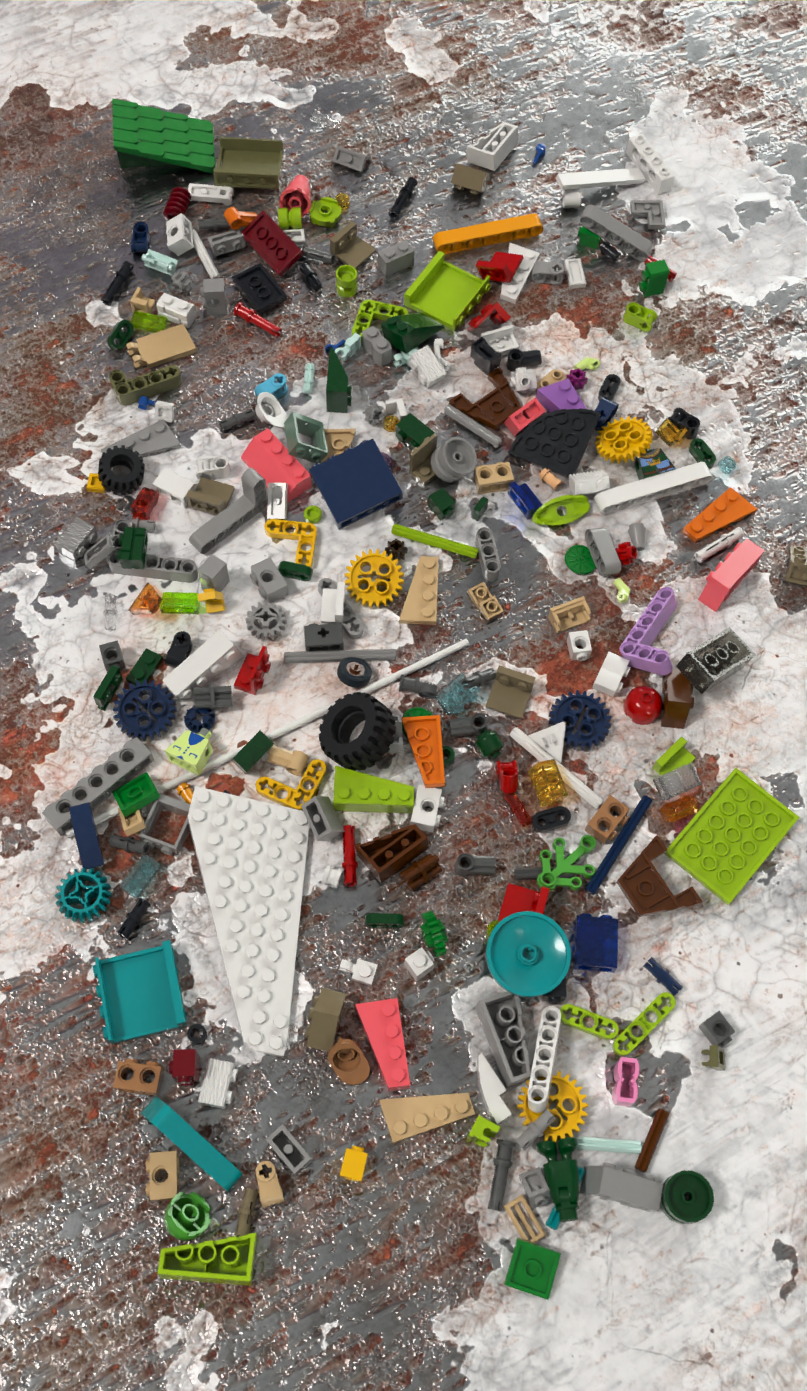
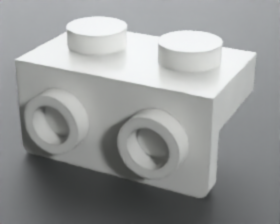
M512 325L503 326L481 334V337L486 340L487 344L496 352L499 351L501 356L509 354L512 349H519V345L513 335L514 328Z

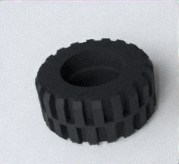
M354 692L353 694L344 695L343 699L339 698L336 700L335 704L328 708V713L324 714L322 718L323 723L320 724L319 731H321L319 734L321 749L327 757L346 769L361 771L365 770L366 767L374 766L375 762H380L383 759V755L389 752V746L394 742L393 734H396V727L394 726L395 718L392 716V712L368 693ZM365 721L361 734L349 743L350 736L355 727Z

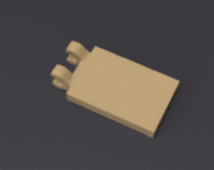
M184 323L138 338L136 343L129 342L126 344L127 352L130 357L133 356V364L136 369L146 365L150 369L197 353Z

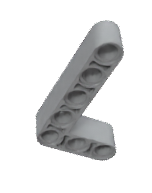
M247 469L241 477L244 495L190 536L189 542L201 554L210 551L267 506L266 480L255 469Z
M120 519L115 523L112 533L114 536L113 541H115V550L107 555L106 558L111 572L192 583L197 580V566L190 559L146 554L144 569H123L120 561L114 563L117 561V551L121 550V547H118L120 546L119 536L123 534L122 531L125 527H131L130 522L126 519Z

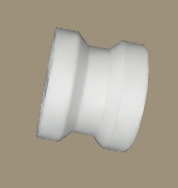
M328 864L321 883L325 885L331 884L333 888L337 889L344 869H335L332 865Z

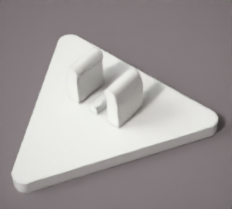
M565 722L528 735L559 763L562 762L566 729Z

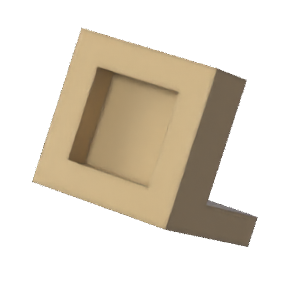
M137 287L130 300L132 312L148 317L155 305L154 299L143 296L142 288Z

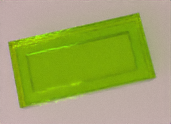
M134 311L130 322L135 329L156 333L165 329L168 320L164 316Z

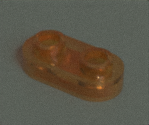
M686 795L666 803L660 808L661 819L666 822H674L689 816L698 810V801L695 797Z

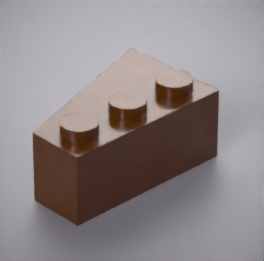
M671 660L673 670L671 673L663 675L662 694H664L662 710L665 711L661 720V727L684 729L689 710L694 707V697H691L693 683H690L693 671L690 670L689 662Z
M412 824L392 831L391 834L379 838L378 836L364 844H355V849L361 861L379 882L383 883L429 849L427 836L416 824Z

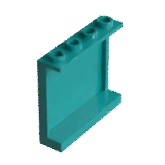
M170 940L163 941L162 946L103 960H100L98 957L95 958L96 965H93V972L95 978L98 977L99 985H96L98 998L102 999V1006H99L101 1018H105L106 1026L103 1027L105 1040L108 1039L113 1045L188 1026L174 949Z

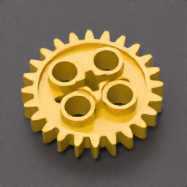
M630 416L626 420L621 417L620 421L614 419V423L607 422L608 427L602 426L603 431H598L599 436L595 437L597 453H600V457H604L605 461L610 459L611 463L617 460L618 464L622 460L625 463L628 462V459L634 461L635 456L641 458L640 453L646 454V449H650V444L653 443V435L648 423H643V419L637 421V417L630 420Z
M369 549V554L367 555L362 551L361 558L355 555L357 561L350 560L352 567H346L350 573L344 574L345 578L348 579L344 581L345 585H350L346 588L347 592H351L350 597H356V603L362 601L363 607L369 603L370 609H372L373 604H376L377 608H379L380 603H383L386 607L387 600L393 603L392 596L399 597L396 591H402L400 584H404V580L400 579L404 577V572H399L402 570V566H396L399 563L398 559L393 560L392 554L387 557L386 551L380 554L379 549L375 553H372V550ZM364 566H370L371 570L368 572H363L362 568ZM382 568H388L389 572L386 574L380 573V570ZM363 583L369 585L365 590L359 588ZM384 585L387 589L384 592H380L377 590L378 587Z
M558 1071L556 1076H552L551 1086L555 1087L557 1094L554 1096L549 1095L546 1108L558 1120L559 1126L554 1128L549 1125L543 1132L544 1141L551 1137L555 1143L557 1137L560 1139L565 1138V1135L573 1137L572 1130L578 1133L580 1129L577 1124L583 1126L585 1122L581 1117L588 1115V1113L582 1111V1109L588 1107V1104L582 1103V1100L587 1096L579 1094L582 1086L576 1088L574 1085L577 1080L569 1082V1074L562 1078L561 1071ZM540 1076V1078L537 1077L536 1079L539 1081H543L546 1078ZM529 1080L525 1082L527 1087H529ZM522 1087L520 1091L524 1095H519L517 1099L523 1103L517 1105V1109L523 1110V1112L518 1117L525 1118L526 1120L522 1126H527L530 1122L533 1123L543 1112L535 1113L529 1109L528 1088ZM534 1097L533 1100H534V1101H541L542 1098H541V1097ZM569 1101L573 1105V1110L566 1111L562 1103ZM553 1102L556 1103L555 1109L550 1110L548 1108ZM560 1114L566 1116L567 1121H565Z

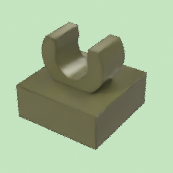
M709 1045V1050L701 1051V1054L710 1056L708 1062H702L703 1066L711 1067L716 1071H725L724 1048L718 1045Z

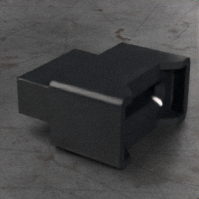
M480 337L471 344L470 356L474 359V364L487 376L500 366L501 353L499 351L496 352L488 345L483 337Z

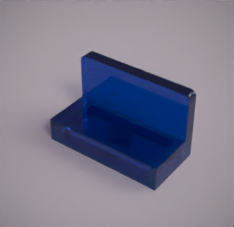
M514 481L509 484V497L527 520L532 518L534 513L542 506V503L526 483L519 486Z

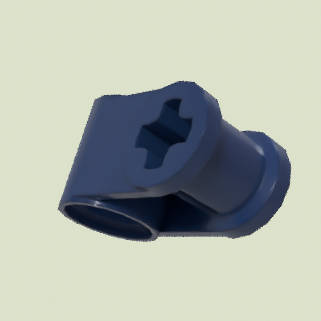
M137 222L133 227L131 251L133 254L136 252H146L147 254L148 249H150L151 238L148 225L145 222Z
M604 397L601 398L594 410L601 413L595 427L596 431H602V426L608 425L607 422H610L614 417L619 404Z

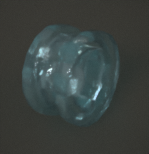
M725 456L718 462V466L723 473L729 474L736 468V463L730 456Z

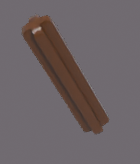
M663 1109L657 1110L635 1164V1169L645 1173L668 1119L669 1113Z

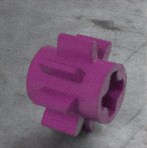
M579 368L571 369L570 374L566 376V379L570 380L575 390L583 389L584 384H587L588 380L585 377L586 372Z

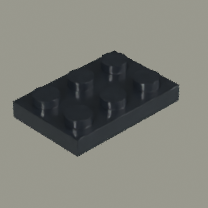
M261 263L232 277L233 283L258 314L287 300V295Z

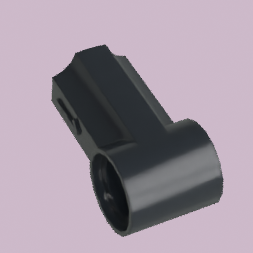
M512 349L509 352L506 367L514 372L519 367L541 365V352L538 349L523 352L519 349Z

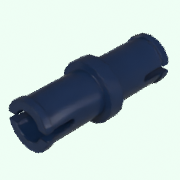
M653 957L643 965L657 979L656 982L664 985L673 996L682 989L683 986L669 974L670 971L668 969L665 970Z

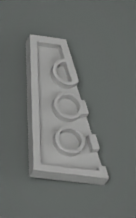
M163 419L101 449V452L103 454V452L106 453L108 448L113 449V446L121 448V445H124L126 449L129 447L133 448V452L137 451L139 457L142 456L144 458L148 457L151 453L159 452L160 454L166 452L167 449H179L181 445Z

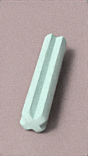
M581 1136L577 1138V1149L631 1154H640L642 1150L640 1141Z

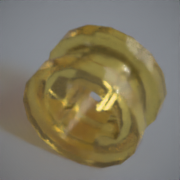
M345 193L337 194L335 200L341 206V210L347 209L349 207V196Z
M391 415L386 416L383 428L389 432H396V425L400 422L399 418Z

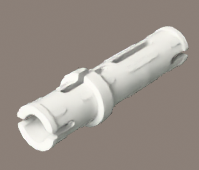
M737 527L728 534L721 535L718 540L694 554L695 559L702 563L722 549L731 547L735 541L744 537V531Z

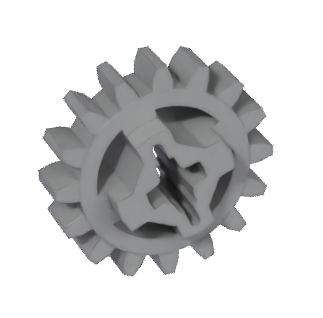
M265 601L264 605L258 602V607L251 606L252 612L248 611V617L246 618L247 630H251V635L257 634L258 640L264 637L265 641L270 636L274 640L275 634L281 636V630H285V624H287L285 611H282L281 606L276 607L275 602L268 605V601Z

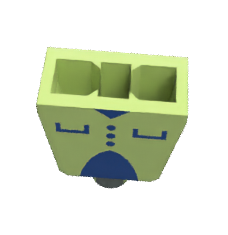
M202 728L198 734L189 730L185 731L165 750L169 762L200 776L213 752L211 743L208 740L212 735L211 732L206 728Z

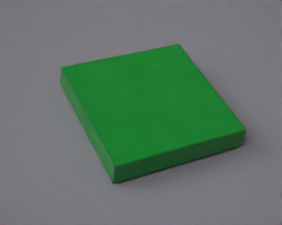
M147 772L112 792L124 817L160 798Z
M517 1238L504 1285L548 1300L561 1252Z

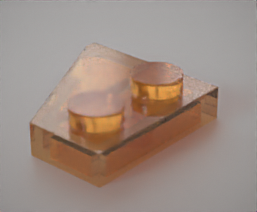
M148 582L128 611L133 615L154 614L158 611L159 604L163 599Z

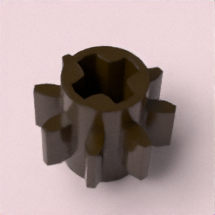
M395 538L391 542L388 541V547H385V551L388 556L390 554L393 555V560L398 559L399 561L405 559L408 548L404 547V541L401 542Z

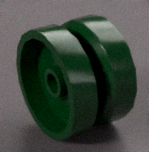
M692 1170L680 1171L663 1182L660 1206L664 1214L671 1221L678 1224H692L706 1218L711 1212L714 1203L713 1189L709 1181L701 1174ZM684 1195H688L689 1200L686 1201Z

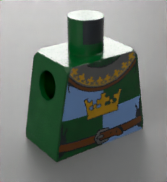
M661 448L646 449V454L640 453L641 458L636 457L634 463L639 480L675 470L674 465Z

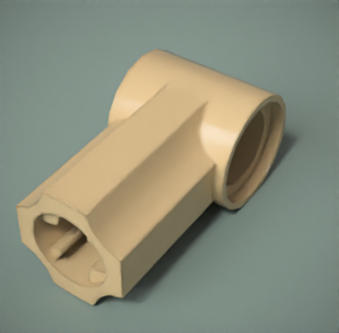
M273 745L269 750L267 762L286 768L293 775L301 776L309 756L298 750L292 752Z

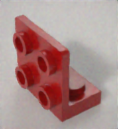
M495 252L491 261L478 260L476 267L482 279L489 275L492 281L510 283L524 257L520 254Z
M498 302L490 303L480 311V316L474 317L468 323L469 327L467 330L470 332L476 329L488 316H490L489 319L495 325L506 323L511 317Z
M262 646L259 656L247 653L235 680L234 689L256 695L258 689L261 690L264 683L263 676L269 672L271 666L269 662L270 654H268L266 646Z
M509 883L506 888L498 922L517 912L532 911L543 914L550 888L542 886L540 892Z

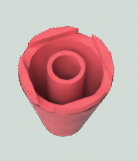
M297 175L280 195V208H287L290 211L293 207H301V218L309 213V209H311V194L307 177Z

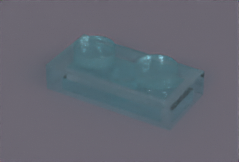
M143 855L119 886L120 889L133 898L138 899L160 870L161 864L147 855Z

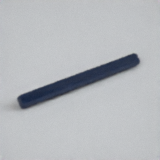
M644 795L585 888L588 893L594 895L652 803L650 797Z

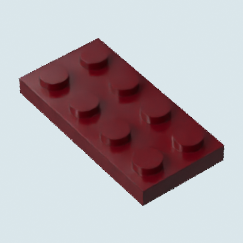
M264 210L241 232L247 242L280 277L304 254Z

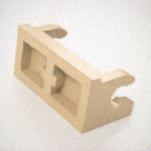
M584 596L550 608L548 618L556 634L590 622L589 614H591V611Z

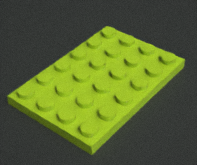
M735 768L671 843L665 855L724 903L729 905L799 819V816Z

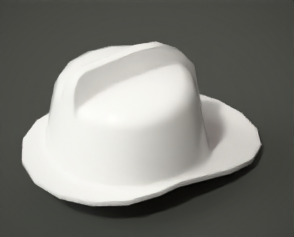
M262 392L258 395L255 407L257 417L267 424L284 428V422L287 420L288 415L281 407L277 398L268 392Z

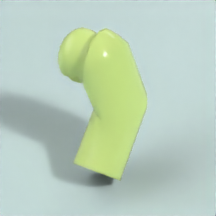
M587 357L577 363L574 369L596 370L600 366V361Z
M617 578L613 582L619 590L617 600L620 603H625L629 600L630 588L621 578Z

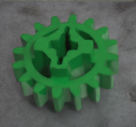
M433 911L423 913V925H420L425 945L428 949L432 948L436 957L445 955V943L448 942L443 922L440 919L436 920Z

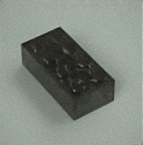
M729 627L689 651L676 667L703 694L743 669L756 654Z

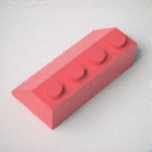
M268 428L253 437L241 455V459L249 468L255 469L266 480L267 488L268 483L288 484L287 503L312 487L311 474L293 455L288 454V449Z

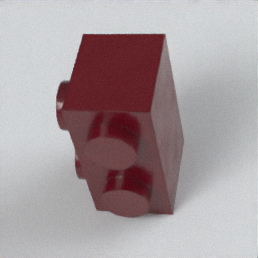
M196 1049L173 1050V1061H169V1074H172V1078L178 1084H181V1087H193L194 1083H200V1056Z

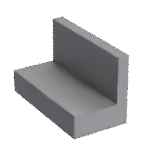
M338 145L333 158V162L363 172L366 160H371L370 156Z

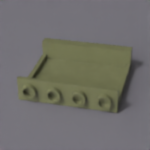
M219 137V156L217 167L214 168L213 172L215 186L279 189L283 160V140Z

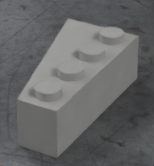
M506 991L480 1000L475 1009L505 1087L508 1088L525 1082L531 1076L525 1044V1030L522 1023V1009L519 996Z

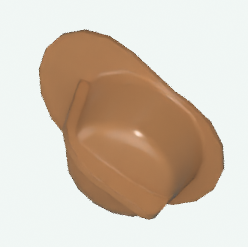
M339 1037L335 1045L329 1050L327 1059L341 1081L353 1085L362 1083L369 1076V1063L354 1040Z

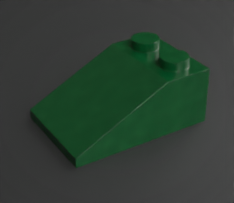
M423 313L393 316L381 324L384 338L392 346L404 353H408L443 329L444 325Z
M330 348L326 384L327 412L348 413V406L352 405V385H348V376L334 348Z

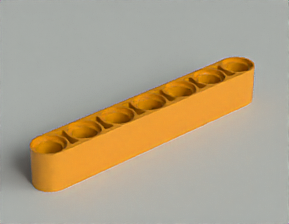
M534 213L438 232L432 239L437 253L441 251L449 254L538 236L543 232L544 228L538 214Z

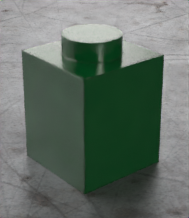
M443 487L428 496V507L440 521L454 514L456 502Z

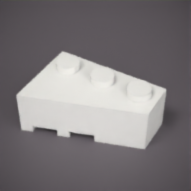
M503 122L489 131V135L486 137H480L474 145L469 144L466 146L468 162L495 171L518 143V126Z

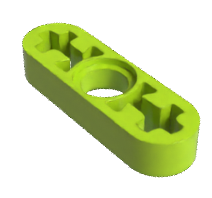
M571 1004L563 1005L560 1009L561 1023L607 1041L614 1039L619 1032L617 1023L606 1017ZM571 1010V1015L575 1017L578 1016V1013L582 1015L578 1020V1024H576V1018L570 1017L569 1020L565 1019L566 1015L563 1014V1012ZM584 1017H591L593 1019L594 1026L592 1028H587L583 1025L582 1020ZM599 1021H601L602 1023L600 1024V1026L606 1028L607 1025H610L611 1030L614 1031V1033L611 1032L609 1035H607L605 1029L599 1028L598 1032L595 1031V1029L597 1028Z

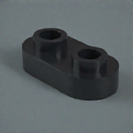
M557 806L537 812L533 816L532 827L540 833L565 827L571 819V813L564 806ZM557 816H562L563 820H558ZM543 821L545 825L541 826L538 822Z

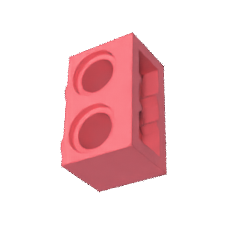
M535 397L510 415L504 424L513 436H516L527 428L530 423L541 417L546 410Z

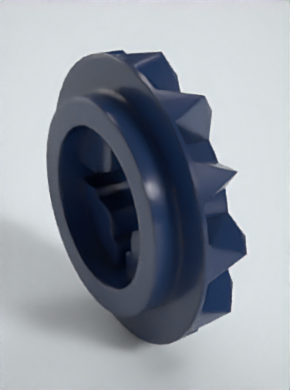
M193 705L192 708L187 709L184 722L191 732L199 733L202 728L210 730L214 726L215 714L211 708H195V705ZM197 713L200 714V716H204L202 718L203 724H201L199 720H195L197 719Z

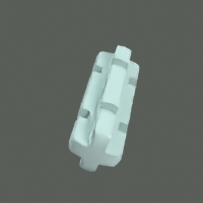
M313 363L305 365L304 394L312 393L315 371Z

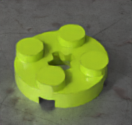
M322 197L317 202L314 200L311 203V209H309L311 222L319 226L334 227L341 218V206L338 205L335 199L329 197Z

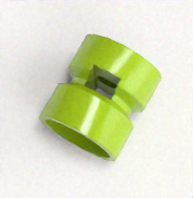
M293 207L290 211L287 208H278L279 227L282 230H288L290 227L292 229H302L301 207Z
M342 265L336 270V291L342 297L349 298L357 293V270L351 265Z

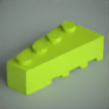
M335 766L333 805L335 811L412 814L414 787Z
M250 1233L244 1236L227 1237V1239L210 1240L198 1244L161 1249L157 1274L162 1279L251 1286L257 1235L256 1233Z

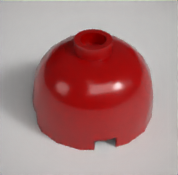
M637 686L626 696L623 705L624 712L636 724H651L662 712V697L652 687Z

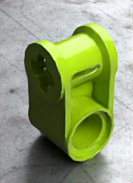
M635 302L627 305L623 316V321L626 324L632 325L644 332L650 331L652 323L657 319V313L654 310Z

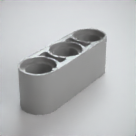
M482 527L477 531L475 545L478 548V557L483 577L487 581L493 582L499 577L501 564L492 530Z
M605 527L587 529L585 541L599 575L619 574L621 562L608 530Z

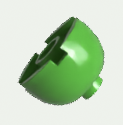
M180 1192L175 1195L168 1204L164 1215L165 1226L170 1235L178 1240L189 1241L204 1233L211 1222V1218L209 1219L210 1207L203 1197L194 1192L190 1194Z

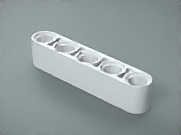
M554 1006L546 1007L541 1015L528 1087V1106L535 1113L543 1112L547 1108L561 1029V1012ZM548 1018H555L556 1020H555V1021H548L547 1019H548ZM551 1037L552 1040L546 1041L544 1038ZM546 1056L550 1059L543 1061L540 1058ZM539 1076H543L546 1079L543 1081H539L536 1078ZM534 1097H541L542 1100H541V1101H534L533 1098H534Z

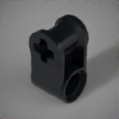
M675 408L672 416L665 420V424L670 430L677 432L684 438L694 439L698 434L700 420L682 408Z
M180 631L175 634L166 655L165 665L176 668L189 657L193 645L191 637L187 632Z

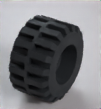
M121 445V448H118V446H113V449L108 448L106 453L103 452L99 460L98 478L99 481H102L101 485L107 487L108 492L114 491L115 495L121 493V496H123L126 492L132 494L133 489L137 491L144 477L145 464L143 463L142 456L139 457L137 451L133 452L131 447L126 449L124 445ZM123 465L128 467L131 473L126 476H119L111 469L114 466Z

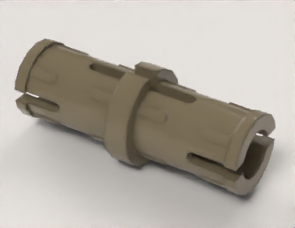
M244 1188L241 1208H238L237 1212L239 1217L234 1235L244 1236L249 1234L252 1217H255L256 1214L254 1208L258 1190Z

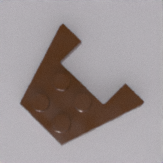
M500 367L489 373L487 378L497 388L476 403L472 404L461 393L449 401L450 405L465 415L494 430L503 425L510 415L521 408Z
M658 835L652 839L616 882L639 917L698 906L703 902L692 886L676 896L672 894L651 862L668 851Z

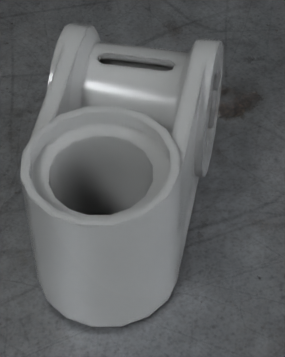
M536 261L531 278L535 283L560 285L563 281L562 273L564 272V266L561 263Z

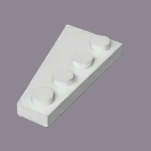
M510 243L508 253L523 255L524 259L511 282L502 283L500 299L516 304L533 271L534 263L539 259L540 253Z

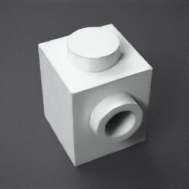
M421 947L405 958L404 965L417 982L433 970V962L435 960L428 950L425 952Z

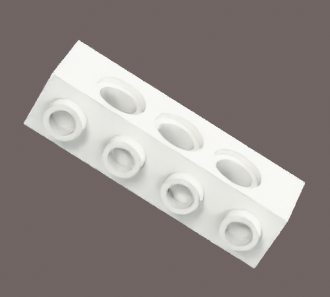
M641 133L629 138L626 154L635 166L640 168L645 179L657 195L672 190L675 175L646 137Z

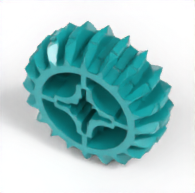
M83 867L80 873L77 869H74V875L72 876L70 873H67L68 879L62 878L60 880L63 886L59 885L56 887L59 891L55 894V898L59 899L56 901V905L60 907V913H65L64 916L67 919L72 917L73 922H77L80 919L81 923H84L87 917L89 921H93V915L99 918L101 916L99 911L105 912L107 910L104 904H110L108 897L112 896L111 891H108L111 886L109 883H106L108 881L105 876L102 877L100 871L95 873L93 868H90L87 872ZM83 881L94 882L97 886H85ZM76 885L75 890L69 893L70 890ZM82 889L84 890V892H86L84 897L85 901L83 900V898H81L83 893ZM98 897L95 903L91 905V901ZM72 903L74 905L82 904L84 909H75L69 905Z

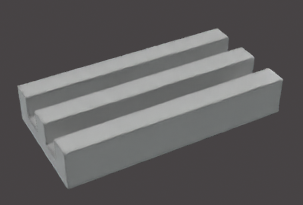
M107 534L84 553L85 567L88 569L93 568L115 550L113 535Z

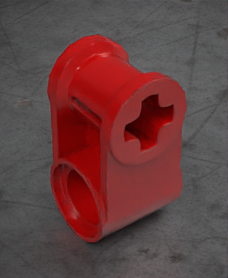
M512 760V762L503 763L496 761V776L501 791L505 793L516 792L518 790L517 761Z

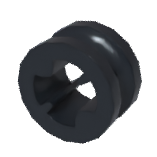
M193 1024L187 1031V1037L192 1044L200 1045L207 1039V1031L201 1024ZM196 1029L199 1032L203 1031V1035L200 1034L201 1038L198 1040L196 1037L192 1038L191 1036Z

